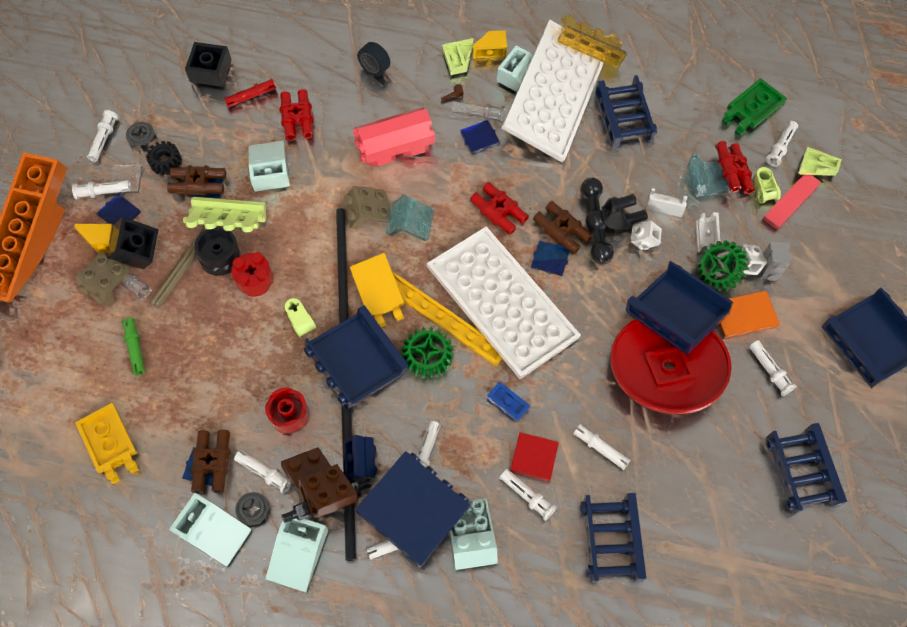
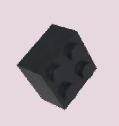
M194 42L185 67L189 81L223 87L232 60L228 47Z
M125 217L120 218L113 227L107 258L144 270L153 261L159 229Z

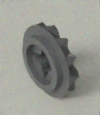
M145 122L135 123L126 131V139L133 147L139 146L141 148L142 145L148 146V142L153 141V136H155L153 127ZM142 131L144 135H142V138L139 139L138 136H140V133Z
M257 492L243 495L238 500L235 508L239 521L249 526L261 524L267 518L268 511L270 510L267 499ZM254 501L255 507L260 510L254 511L252 517L250 511L244 509L251 508Z

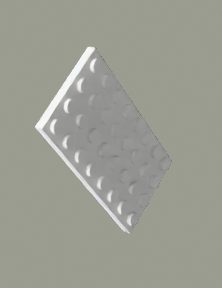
M549 20L501 128L558 161L563 162L607 53Z
M487 226L427 263V268L519 379H522L580 339V333Z

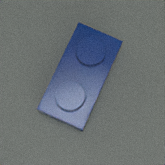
M500 381L487 395L488 400L517 423L530 409V405Z

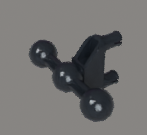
M592 177L582 182L580 192L585 199H588L590 212L586 215L585 223L587 228L593 231L595 244L591 248V258L595 263L605 265L613 259L614 250L606 242L604 229L607 226L609 229L620 230L632 228L633 224L648 220V214L645 209L634 213H627L624 209L637 205L634 193L621 198L611 197L600 209L599 197L603 193V185L601 181Z

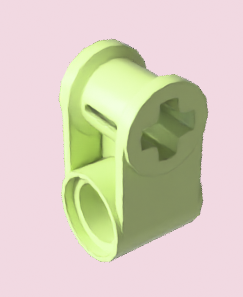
M767 167L759 168L752 179L758 202L763 204L768 200H779L781 192L773 172Z
M295 298L289 299L285 304V310L297 335L301 337L316 329L315 323L300 300Z

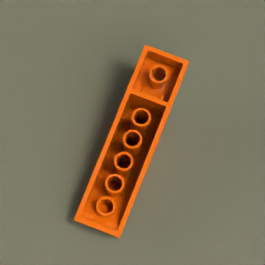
M22 153L0 215V301L10 303L36 270L59 227L65 209L56 203L67 167L57 159Z

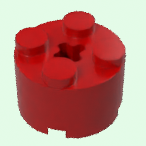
M247 253L235 258L233 261L232 276L239 291L248 296L256 297L265 294L269 290L268 288L273 283L274 277L268 260L261 253Z
M288 387L280 388L270 395L268 402H266V415L278 432L282 434L294 433L308 423L309 408L304 396L299 391Z

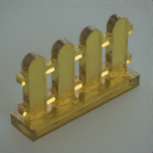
M568 14L566 17H562L561 22L564 25L558 37L559 43L615 68H619L627 53L620 49L622 42H620L616 35L611 34L609 37L605 35L601 28L593 30L585 21L581 23L575 22V18L572 15Z

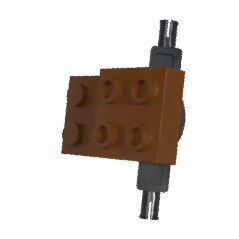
M319 447L281 461V467L298 493L300 503L294 505L292 511L282 514L281 516L284 518L282 520L284 523L295 518L301 521L311 516L319 518L333 513L340 508L357 502V497L361 496V491L372 487V484H369L371 481L367 479L360 483L349 482L338 464L333 466L329 464Z

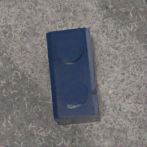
M353 435L345 439V476L348 481L363 482L367 479H375L377 466L375 465L374 458L376 454L374 438Z

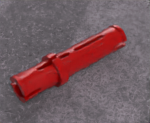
M271 78L268 81L260 84L256 83L251 88L225 97L224 100L228 108L254 97H262V94L276 89V86Z

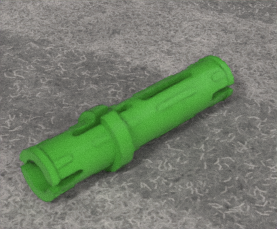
M126 318V320H122L125 333L124 341L127 343L132 373L138 376L141 375L140 371H142V374L146 373L139 344L140 335L136 330L135 319Z

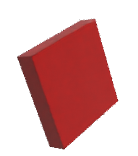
M519 432L510 471L514 474L550 482L559 442Z

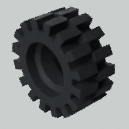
M161 141V144L156 142L155 147L153 145L150 146L152 150H147V162L156 174L160 173V175L164 176V173L170 175L171 167L180 168L179 165L182 164V157L177 147L169 141L167 143ZM170 155L168 160L164 162L158 161L161 156Z

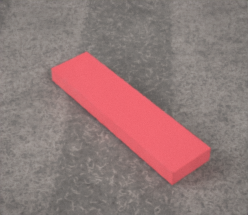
M803 175L763 217V220L778 230L816 190L821 182L812 175Z

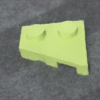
M807 147L798 174L836 176L842 159Z

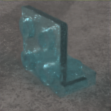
M699 154L691 156L687 168L696 197L730 192L728 182L722 176L723 172L718 161L704 163L701 161Z
M403 194L393 202L386 234L393 236L400 231H404L424 241L428 240L434 209Z

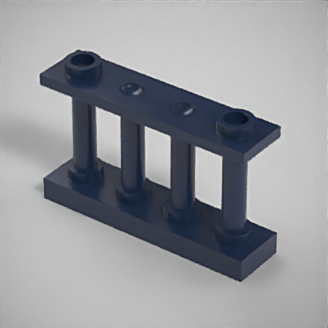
M638 75L634 76L632 85L615 88L606 87L604 80L598 81L595 93L612 148L619 147L624 137L647 134L649 142H653L654 136L657 134V126L653 124L643 93V84L639 81ZM633 92L635 99L613 102L610 100V95ZM638 106L640 112L617 116L614 113V109ZM642 120L644 124L642 128L623 131L618 126L619 123Z
M819 423L808 426L804 430V434L779 438L777 431H772L766 437V445L772 453L786 495V505L791 510L792 516L802 512L803 505L828 501L831 507L834 508L840 507L847 502ZM802 442L809 443L812 450L811 453L785 458L782 446ZM814 461L819 470L818 473L792 477L789 466ZM816 481L823 482L826 490L825 493L804 497L798 496L796 485Z
M627 493L622 502L591 503L590 495H585L583 502H580L581 514H585L590 565H587L588 579L591 578L592 584H597L599 576L630 574V576L634 577V582H643L647 578L636 493ZM619 510L626 512L627 520L624 523L593 524L592 512ZM625 531L629 536L627 544L595 545L594 533ZM628 553V555H631L632 563L629 566L598 567L596 554Z

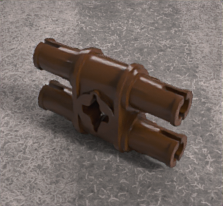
M192 165L182 168L171 167L170 177L172 179L182 178L185 181L179 183L168 182L167 191L169 194L180 193L186 196L224 194L223 183L208 182L210 179H226L227 172L225 168H210L208 165L204 167Z
M550 201L545 209L556 218L554 221L549 220L540 211L533 217V221L544 229L545 235L548 234L556 241L557 245H562L572 255H575L581 246L569 236L575 234L585 244L592 239L593 235L582 226L581 221L575 219L569 214L568 210H563L554 201Z
M218 430L216 448L209 449V431H198L196 448L192 451L193 464L190 469L191 474H193L192 493H204L205 476L208 474H213L211 491L214 493H224L225 478L229 473V455H231L229 449L230 432L228 430Z

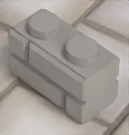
M787 241L770 242L763 253L767 263L760 271L761 278L771 281L778 280L791 263L790 245Z

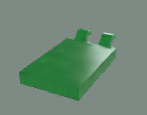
M760 78L728 104V111L722 120L728 124L735 116L740 118L742 121L738 124L739 127L735 131L741 135L749 126L752 129L757 127L781 107L787 98Z

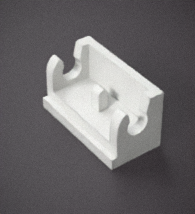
M651 188L646 209L682 217L688 196L684 195L682 199L654 193L655 189Z
M713 212L709 218H705V213H702L699 219L695 221L697 254H705L704 248L709 250L710 244L716 246L717 241L721 242L719 213Z

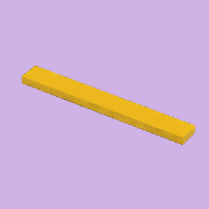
M393 272L406 305L495 367L499 365L503 360L502 357L479 330Z

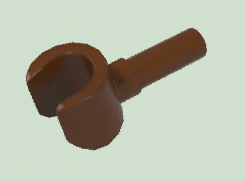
M455 85L453 87L454 92L441 97L442 102L452 97L462 98L464 95L462 85Z

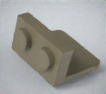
M353 186L344 197L347 219L351 229H357L364 220L390 222L392 219L387 195L384 190Z
M99 253L75 277L79 287L78 290L85 296H91L98 303L111 307L115 303L112 290L130 273V268L121 262L107 258V255L104 253Z

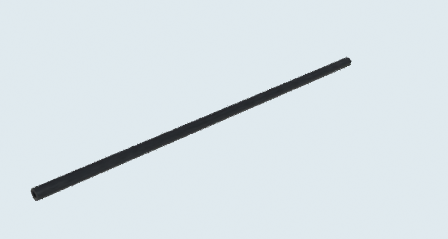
M343 208L336 210L339 324L349 319L345 209ZM341 405L343 473L345 475L344 440L352 436L351 408L348 409L345 405ZM354 503L344 507L345 561L356 560Z

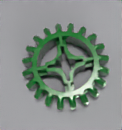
M724 240L723 244L717 241L716 246L710 244L709 250L704 248L705 255H699L702 258V261L697 262L701 266L697 269V272L702 273L699 278L704 280L703 282L713 289L716 288L717 291H722V289L729 291L730 286L736 288V282L742 283L741 276L747 277L743 273L749 270V267L745 265L749 263V260L745 258L747 253L742 251L743 248L741 246H736L735 242L729 243L727 240ZM729 252L728 254H725L723 257H717V255L721 253ZM735 260H736V266H735V269H734V271H733L732 266H733V264H734V262H735ZM719 261H720L721 263H723L724 267H725L727 270H725V269L722 268V266H721V264L719 263ZM724 274L729 275V277L725 279L716 280L718 277H721Z
M423 327L422 332L416 329L414 331L415 335L409 333V340L405 339V346L401 348L403 352L401 356L409 365L408 371L412 372L415 370L416 377L422 373V378H425L426 374H430V378H433V373L440 376L441 370L446 372L447 366L452 364L450 359L454 358L452 353L454 347L450 345L451 339H446V333L440 335V330L438 329L436 332H433L432 327L429 328V331H426ZM432 342H435L438 345H440V347L443 350H439L438 347L433 346ZM428 347H429L430 352H429V354L427 355V359H426V352L428 351ZM412 355H416L417 358H421L423 360V364L417 362ZM433 360H439L436 363L430 364Z

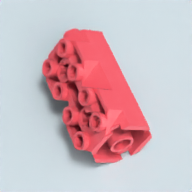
M421 107L355 127L353 129L356 148L360 149L362 163L381 166L391 163L395 160L397 154L403 153L405 156H414L427 151L429 145L435 143L434 130L431 131L432 122L426 108Z

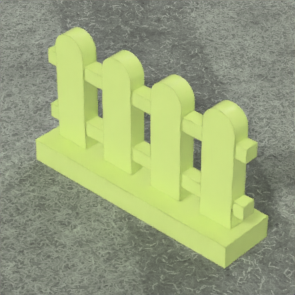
M193 197L191 199L192 208L189 209V216L183 218V223H186L188 228L204 224L206 229L223 226L224 230L231 231L235 227H242L243 232H251L254 228L258 229V222L266 221V202Z

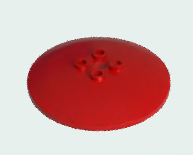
M635 319L618 333L611 351L612 372L621 389L638 404L661 413L687 414L710 406L724 393L731 376L730 354L726 345L714 330L686 355ZM670 364L674 366V369H667L664 365Z

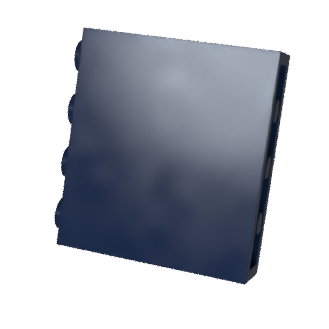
M670 261L667 270L637 298L632 295L627 300L626 312L688 355L730 314L733 301L699 280L695 275L684 270L681 266Z
M882 287L873 295L838 316H832L821 326L871 389L907 367V317Z
M365 305L358 308L356 315L313 340L305 339L303 348L305 354L309 358L312 357L317 371L320 374L323 373L326 377L325 381L328 387L336 391L338 401L348 409L406 374L409 368L407 362Z
M405 451L355 510L358 515L421 568L464 513L470 509L471 505L468 503L470 500L464 494H457L452 490L453 486L447 480L443 479L441 481L436 477L437 473L430 466L424 467L417 455L414 453L409 454Z

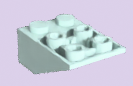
M516 45L498 67L497 82L517 92L533 55Z
M284 140L248 146L250 180L254 192L290 186Z
M196 493L193 494L169 529L227 567L251 532L249 527Z
M487 498L470 500L468 502L471 505L470 509L464 513L450 531L455 570L498 564L497 545Z
M295 518L286 523L282 520L266 580L307 592L328 533L326 525L306 519L300 521Z

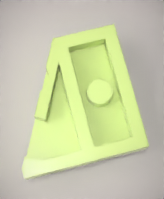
M473 38L442 45V51L451 75L467 72L474 45Z

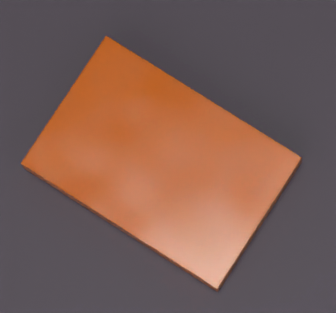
M767 291L729 298L733 301L730 314L719 324V327L725 339L775 328L780 323Z

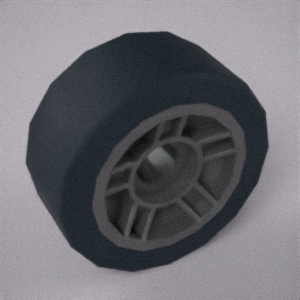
M368 42L357 54L361 67L372 76H380L390 67V57L386 50L378 43Z

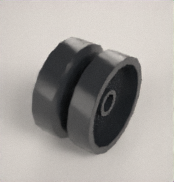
M221 227L207 229L195 241V252L204 271L215 276L226 275L232 272L234 259L240 257L237 240L232 232L226 231Z

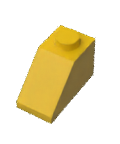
M488 31L473 45V59L506 58V31Z
M75 224L74 228L96 252L108 253L113 224Z

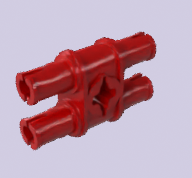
M305 89L297 92L299 103L291 102L289 92L284 91L280 93L281 106L279 111L282 118L281 125L284 127L285 139L288 141L296 139L295 127L302 126L304 138L309 139L313 137L312 124L314 118L311 111L312 105L309 102L308 92Z
M726 141L718 142L715 145L719 156L718 164L721 166L723 178L728 182L730 192H738L742 188L744 194H750L755 191L751 179L752 172L749 170L747 158L743 156L739 143H734L727 147Z
M487 182L483 186V191L492 198L491 201L487 202L477 192L470 198V202L480 209L481 215H485L493 222L494 226L501 227L508 235H511L516 230V225L506 218L508 215H512L521 224H524L529 218V215L518 206L517 201H513L506 195L505 191H500L491 182Z

